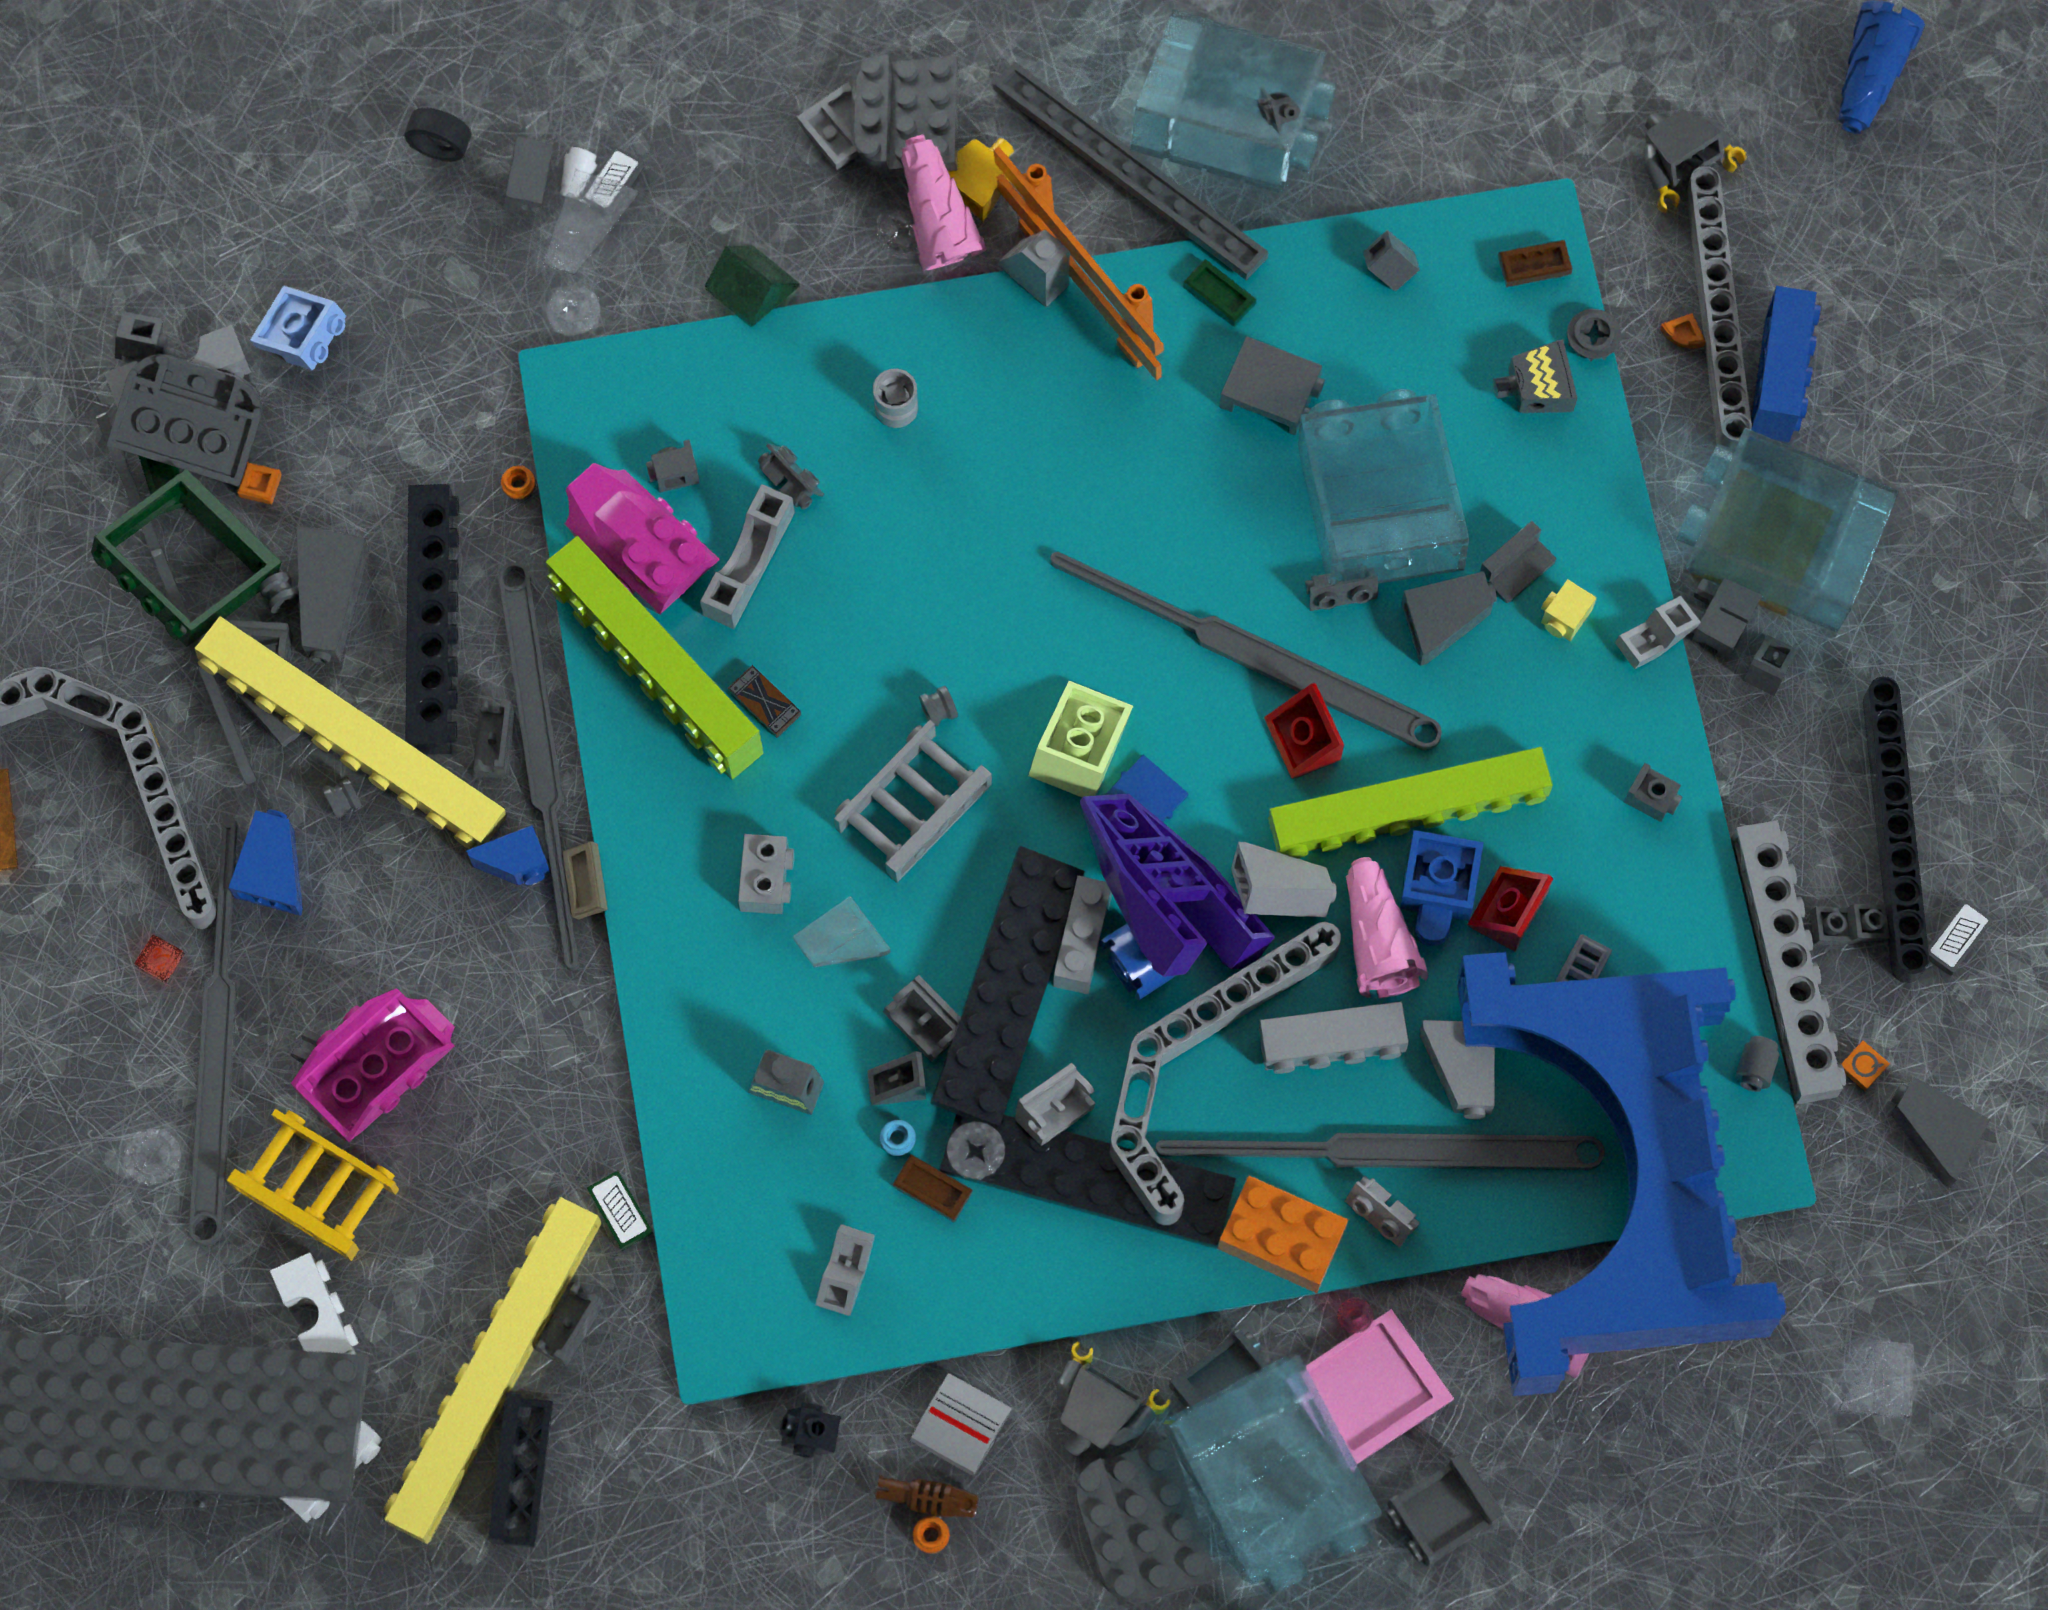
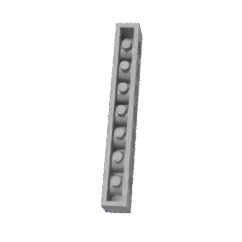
M1778 820L1737 827L1732 836V842L1795 1105L1837 1098L1843 1090V1086L1846 1085V1075L1842 1064L1837 1065L1834 1053L1838 1050L1837 1038L1833 1030L1829 1031L1826 1018H1829L1830 1013L1826 997H1821L1818 984H1821L1820 969L1817 963H1812L1810 951L1813 950V940L1810 931L1804 930L1802 918L1805 917V908L1802 898L1796 897L1794 884L1797 883V875L1794 865L1792 863L1788 864L1786 851L1789 850L1787 834L1785 831H1780ZM1758 857H1770L1774 862V866L1764 867L1759 863ZM1771 888L1778 890L1782 895V899H1770L1766 894V890ZM1774 923H1786L1790 928V933H1779L1775 929ZM1791 955L1795 957L1798 961V966L1789 967L1785 965L1782 961V956ZM1790 989H1801L1806 995V1000H1795L1790 994ZM1798 1023H1810L1814 1028L1815 1034L1806 1035L1802 1033ZM1811 1055L1818 1057L1822 1061L1823 1068H1812L1807 1063L1806 1057Z

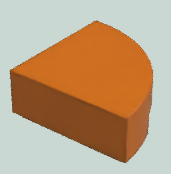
M1693 313L1661 324V332L1672 343L1691 349L1705 346L1706 341Z

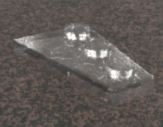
M575 169L543 265L575 276L637 197L639 191Z

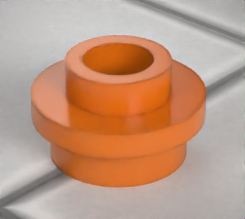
M513 466L502 475L501 487L508 497L523 499L533 492L535 478L528 468ZM516 480L525 482L520 488L512 486Z
M927 1516L920 1519L913 1529L915 1545L919 1550L928 1554L940 1552L949 1541L948 1526L942 1519L935 1516ZM929 1529H934L938 1532V1538L933 1542H929L924 1538L925 1532Z

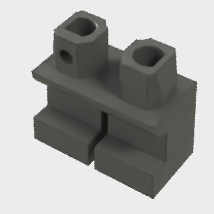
M1702 578L1693 597L1708 604L1709 607L1706 612H1703L1688 604L1701 622L1697 628L1691 631L1694 633L1692 641L1705 643L1716 649L1717 655L1729 660L1762 595L1726 578L1722 580L1721 584Z

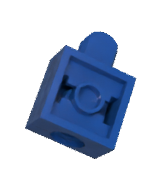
M1417 830L1413 831L1400 909L1418 912L1415 933L1417 939L1422 944L1427 946L1443 944L1449 935L1452 918L1465 921L1470 920L1484 842Z

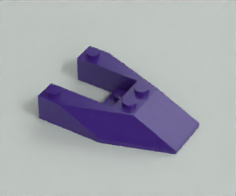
M1130 794L1082 797L1080 800L1081 808L1102 875L1139 948L1151 962V967L1157 973L1161 974L1162 977L1186 974L1207 945V942L1219 955L1220 961L1231 970L1245 968L1259 960L1275 936L1256 914L1244 913L1239 894L1210 861Z

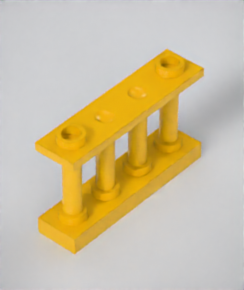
M275 1109L271 1115L281 1125V1128L251 1171L247 1170L245 1174L234 1169L227 1182L234 1190L352 1261L359 1251L355 1242L352 1241L355 1237L352 1233L383 1188L394 1195L397 1194L399 1188L395 1181H393L395 1175L378 1164L373 1169L304 1126L306 1121L296 1113L288 1110L286 1114H283ZM293 1134H296L311 1145L281 1189L277 1188L275 1192H272L263 1186L266 1182L263 1178ZM325 1152L341 1163L312 1206H307L303 1211L293 1204L295 1201L293 1196L322 1153ZM355 1170L371 1181L342 1224L336 1225L333 1229L323 1223L325 1219L323 1214L351 1172Z

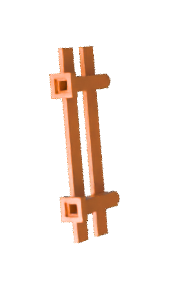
M999 146L993 150L995 164L1003 172V174L997 176L998 191L1021 217L1018 220L1019 228L1027 237L1046 230L1054 238H1058L1073 256V258L1070 256V278L1120 336L1117 338V346L1137 369L1144 365L1156 381L1162 377L1161 363L1155 357L1164 351V344L1154 332L1152 297L1148 294L1147 288L1141 284H1134L1129 287L1125 294H1122L1054 213L1052 181L1046 168L1041 164H1033L1028 167L1026 173L1022 174Z

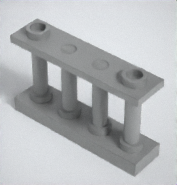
M931 720L923 727L919 725L914 728L906 739L908 743L852 800L846 799L835 811L836 817L834 821L836 830L842 833L851 824L887 855L886 872L896 883L992 785V773L984 766L980 765L975 772L972 770L967 771L932 741L936 736L935 724ZM921 750L958 781L957 786L959 788L951 796L948 794L943 796L908 765ZM897 775L902 777L935 806V813L927 821L924 819L919 820L884 789ZM874 799L911 831L910 835L912 837L903 846L901 844L895 845L860 814Z

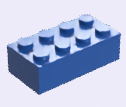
M1782 286L1775 287L1765 315L1751 415L1752 428L1750 436L1789 442L1793 431L1799 432L1802 418H1805L1808 406V398L1804 397L1806 387H1809L1812 376V367H1809L1810 356L1814 355L1817 336H1813L1815 325H1818L1821 305H1815L1817 292Z

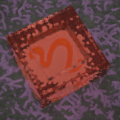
M152 934L134 965L167 983L185 953L183 950Z

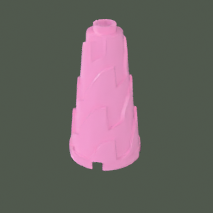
M924 135L907 139L905 141L906 147L902 148L903 155L901 160L909 188L907 195L915 223L912 226L920 254L919 261L923 271L937 269L962 261L968 256V253H971L973 257L987 250L969 207H965L954 178L949 176L938 147L934 146L932 139L926 140Z
M1369 857L1356 859L1351 863L1352 867L1348 870L1346 881L1351 904L1353 949L1359 992L1362 996L1371 998L1370 990H1377L1378 997L1385 998L1411 991L1420 986L1418 979L1420 975L1425 981L1428 978L1424 958H1421L1416 942L1408 931L1401 909L1395 903L1383 868L1380 869L1379 863L1372 861Z
M1478 1274L1476 1279L1469 1276L1461 1293V1296L1466 1298V1306L1470 1307L1474 1313L1501 1329H1503V1323L1511 1322L1509 1308L1511 1305L1530 1303L1552 1296L1527 1285L1522 1287L1497 1277H1486ZM1589 1353L1568 1355L1569 1371H1566V1374L1577 1378Z

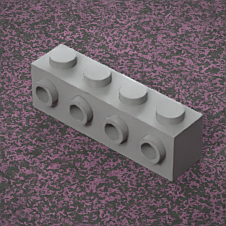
M1402 1002L1260 1020L1259 1024L1265 1070L1274 1069V1073L1277 1074L1292 1072L1295 1070V1066L1309 1065L1311 1069L1325 1068L1330 1066V1062L1344 1060L1345 1064H1357L1364 1062L1366 1057L1380 1055V1059L1383 1060L1400 1057L1401 1052H1406L1409 1043Z

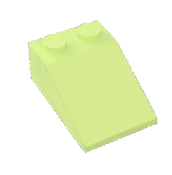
M1068 681L1037 747L1028 776L1080 797L1096 796L1131 714L1133 705Z

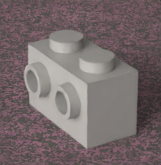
M744 835L738 900L741 912L783 914L784 903H790L791 882H786L787 869L793 870L794 849L788 847L787 837Z

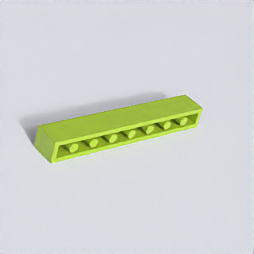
M1537 747L1270 808L1268 820L1277 852L1299 859L1308 855V851L1322 848V851L1329 852L1341 848L1343 843L1356 841L1357 844H1364L1375 840L1378 835L1390 833L1391 836H1399L1408 833L1411 830L1410 828L1424 825V828H1434L1442 825L1444 820L1456 817L1458 820L1464 821L1478 816V812L1492 810L1493 813L1504 812L1512 808L1513 804L1525 802L1526 805H1535L1546 800V797L1550 795L1553 784L1542 747Z

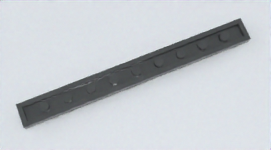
M1014 62L993 83V90L1245 280L1268 258V251L1018 63Z

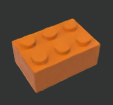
M1248 1176L1221 1235L1218 1249L1317 1293L1349 1219L1252 1176Z

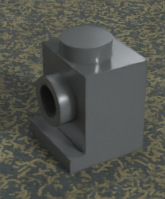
M123 311L115 338V358L122 359V356H128L143 360L147 356L158 353L165 354L168 334H163V319Z
M690 439L683 441V448L667 447L661 449L657 454L651 455L652 461L646 462L650 482L657 481L660 492L700 483Z
M1644 763L1629 789L1624 803L1662 822L1666 813L1668 812L1673 815L1683 798L1678 794L1681 785L1650 768V765ZM1651 788H1654L1663 794L1655 795L1652 792Z

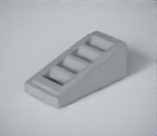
M1581 934L1555 982L1568 981L1565 979L1567 975L1577 980L1597 979L1607 963L1612 950ZM1580 951L1598 959V963L1580 954ZM1574 962L1593 971L1591 976L1573 967Z

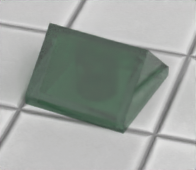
M753 245L725 246L705 284V290L751 327L800 287V283Z

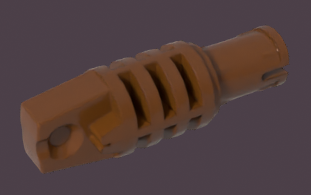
M884 1476L879 1477L877 1486L888 1488L889 1491L883 1489L876 1490L875 1499L877 1500L882 1499L907 1504V1508L911 1511L946 1518L975 1517L979 1502V1495L957 1488L951 1484L920 1478L913 1479L912 1482L885 1478Z

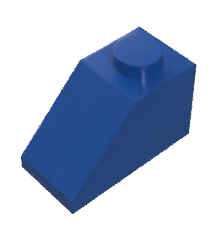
M533 825L467 850L474 868L516 885L538 883L545 878L546 874L551 873Z

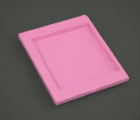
M1392 1309L1284 1380L1286 1386L1313 1423V1427L1317 1429L1345 1472L1454 1400L1425 1358V1354L1418 1348Z

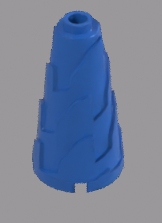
M1878 0L1862 3L1854 28V41L1848 59L1849 68L1842 88L1843 98L1838 118L1842 123V128L1849 133L1860 134L1861 131L1869 128L1881 104H1885L1896 77H1900L1911 50H1915L1925 27L1923 19L1905 7H1902L1901 12L1898 13L1892 11L1894 3Z

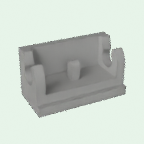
M1071 1063L1018 1100L1015 1120L1042 1146L1094 1109L1095 1102L1089 1096L1094 1092V1089Z

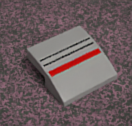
M948 1373L917 1425L910 1441L974 1476L988 1454L994 1439L1009 1417L1012 1408Z

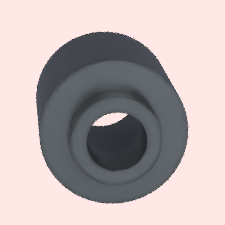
M1753 1036L1750 1042L1745 1044L1735 1074L1736 1079L1740 1081L1741 1087L1753 1092H1759L1761 1089L1770 1087L1779 1058V1053L1777 1052L1778 1044L1775 1041L1762 1036Z

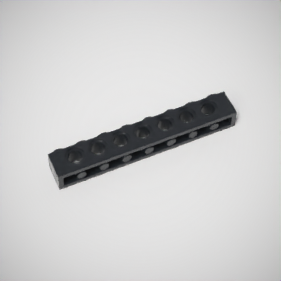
M450 484L408 485L405 742L425 755L451 754L452 742H457L458 739L457 722H452V710H457L458 708L457 689H452V677H458L457 656H452V645L458 644V625L453 624V612H458L459 599L458 592H453V580L459 579V564L457 559L453 560V548H459L458 527L453 528V516H459L460 508L459 497L453 496ZM433 518L442 519L438 526H426L428 521ZM432 550L442 551L441 555L435 559L426 558V555ZM432 582L442 583L440 588L435 591L425 590L427 585ZM432 614L441 615L440 620L436 623L430 624L425 622L426 618ZM432 646L441 648L440 652L434 656L425 655L426 650ZM436 678L441 680L440 684L433 689L424 687L425 683L430 679ZM431 711L441 713L435 721L429 722L424 720L426 714Z

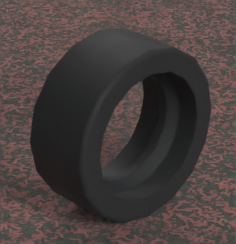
M424 107L415 109L412 112L404 133L405 141L413 149L432 159L446 162L461 160L466 153L472 136L470 128L458 117L442 110Z

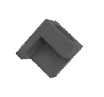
M1386 230L1363 251L1367 268L1394 291L1398 290L1420 270L1415 253L1389 230Z

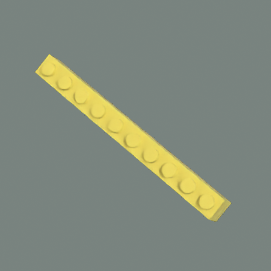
M219 616L195 647L197 659L199 660L198 665L211 675L219 673L228 679L226 683L234 691L242 695L244 692H247L256 698L254 702L262 710L269 714L275 711L283 716V722L290 729L297 733L303 730L312 736L311 741L318 748L325 752H329L331 749L340 755V761L345 766L355 772L360 769L370 776L368 778L369 781L383 791L388 788L398 795L397 800L410 810H414L417 807L427 814L425 818L433 826L441 830L446 827L455 833L454 838L464 847L471 849L473 846L477 847L489 842L505 821L506 812L503 807L221 616Z
M562 1197L559 1198L556 1205L551 1204L546 1210L542 1219V1223L545 1226L539 1237L534 1235L529 1241L525 1250V1255L528 1257L522 1268L516 1267L511 1274L507 1284L510 1287L508 1294L504 1300L499 1299L494 1305L490 1314V1318L493 1319L487 1332L481 1331L473 1345L475 1354L469 1364L464 1363L458 1371L455 1379L458 1385L452 1396L447 1395L443 1399L437 1412L440 1418L434 1429L429 1427L420 1442V1447L423 1449L418 1459L409 1462L402 1475V1480L405 1482L398 1494L394 1492L384 1508V1513L387 1514L385 1521L390 1526L427 1545L505 1403L506 1392L510 1393L602 1224L598 1215Z

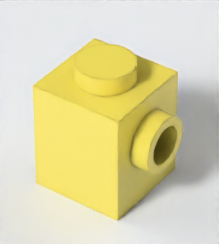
M1567 579L1557 594L1552 591L1544 601L1541 609L1545 613L1541 623L1545 625L1546 630L1557 638L1564 637L1571 641L1593 610L1597 597Z

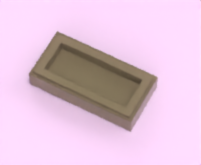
M588 842L562 851L572 918L579 920L608 910L598 844Z

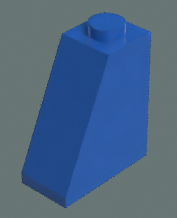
M269 809L264 813L255 810L228 888L234 898L301 916L303 905L294 828L290 820L287 819V815L282 812Z

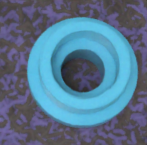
M892 1120L882 1128L880 1143L887 1153L901 1156L907 1154L914 1147L916 1135L913 1127L908 1122ZM896 1133H900L905 1137L904 1141L900 1144H895L891 1141V1137Z

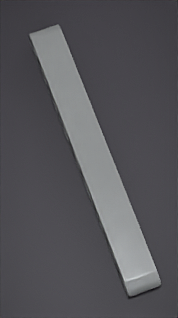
M1701 166L1695 169L1690 177L1686 190L1702 329L1706 341L1705 354L1716 442L1722 451L1735 454L1744 449L1751 433L1752 424L1721 178L1714 168ZM1697 184H1705L1710 189L1702 190ZM1708 214L1714 220H1705L1700 215ZM1704 245H1713L1718 250L1710 251L1706 249ZM1708 275H1716L1722 281H1712ZM1711 306H1721L1726 312H1716ZM1723 336L1729 340V343H1720L1715 337ZM1727 367L1733 371V374H1724L1719 368ZM1731 398L1735 400L1737 405L1729 406L1723 399ZM1734 429L1741 434V437H1732L1726 430Z

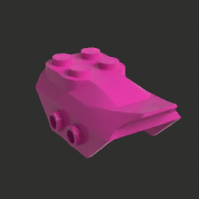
M593 463L566 488L569 501V517L565 525L574 537L578 535L644 607L658 614L664 612L720 560L696 537L697 532L689 522L684 519L680 522L672 515L673 509L663 498L655 499L625 469L613 470Z
M396 988L366 1001L361 1007L358 1005L353 1007L346 1013L343 1018L344 1022L334 1031L332 1029L326 1031L317 1040V1046L291 1082L296 1092L309 1108L344 1141L350 1142L383 1112L386 1114L393 1110L400 1102V1096L409 1087L411 1089L418 1087L427 1077L426 1072L455 1047L451 1042V1035L455 1026L427 999L407 998Z

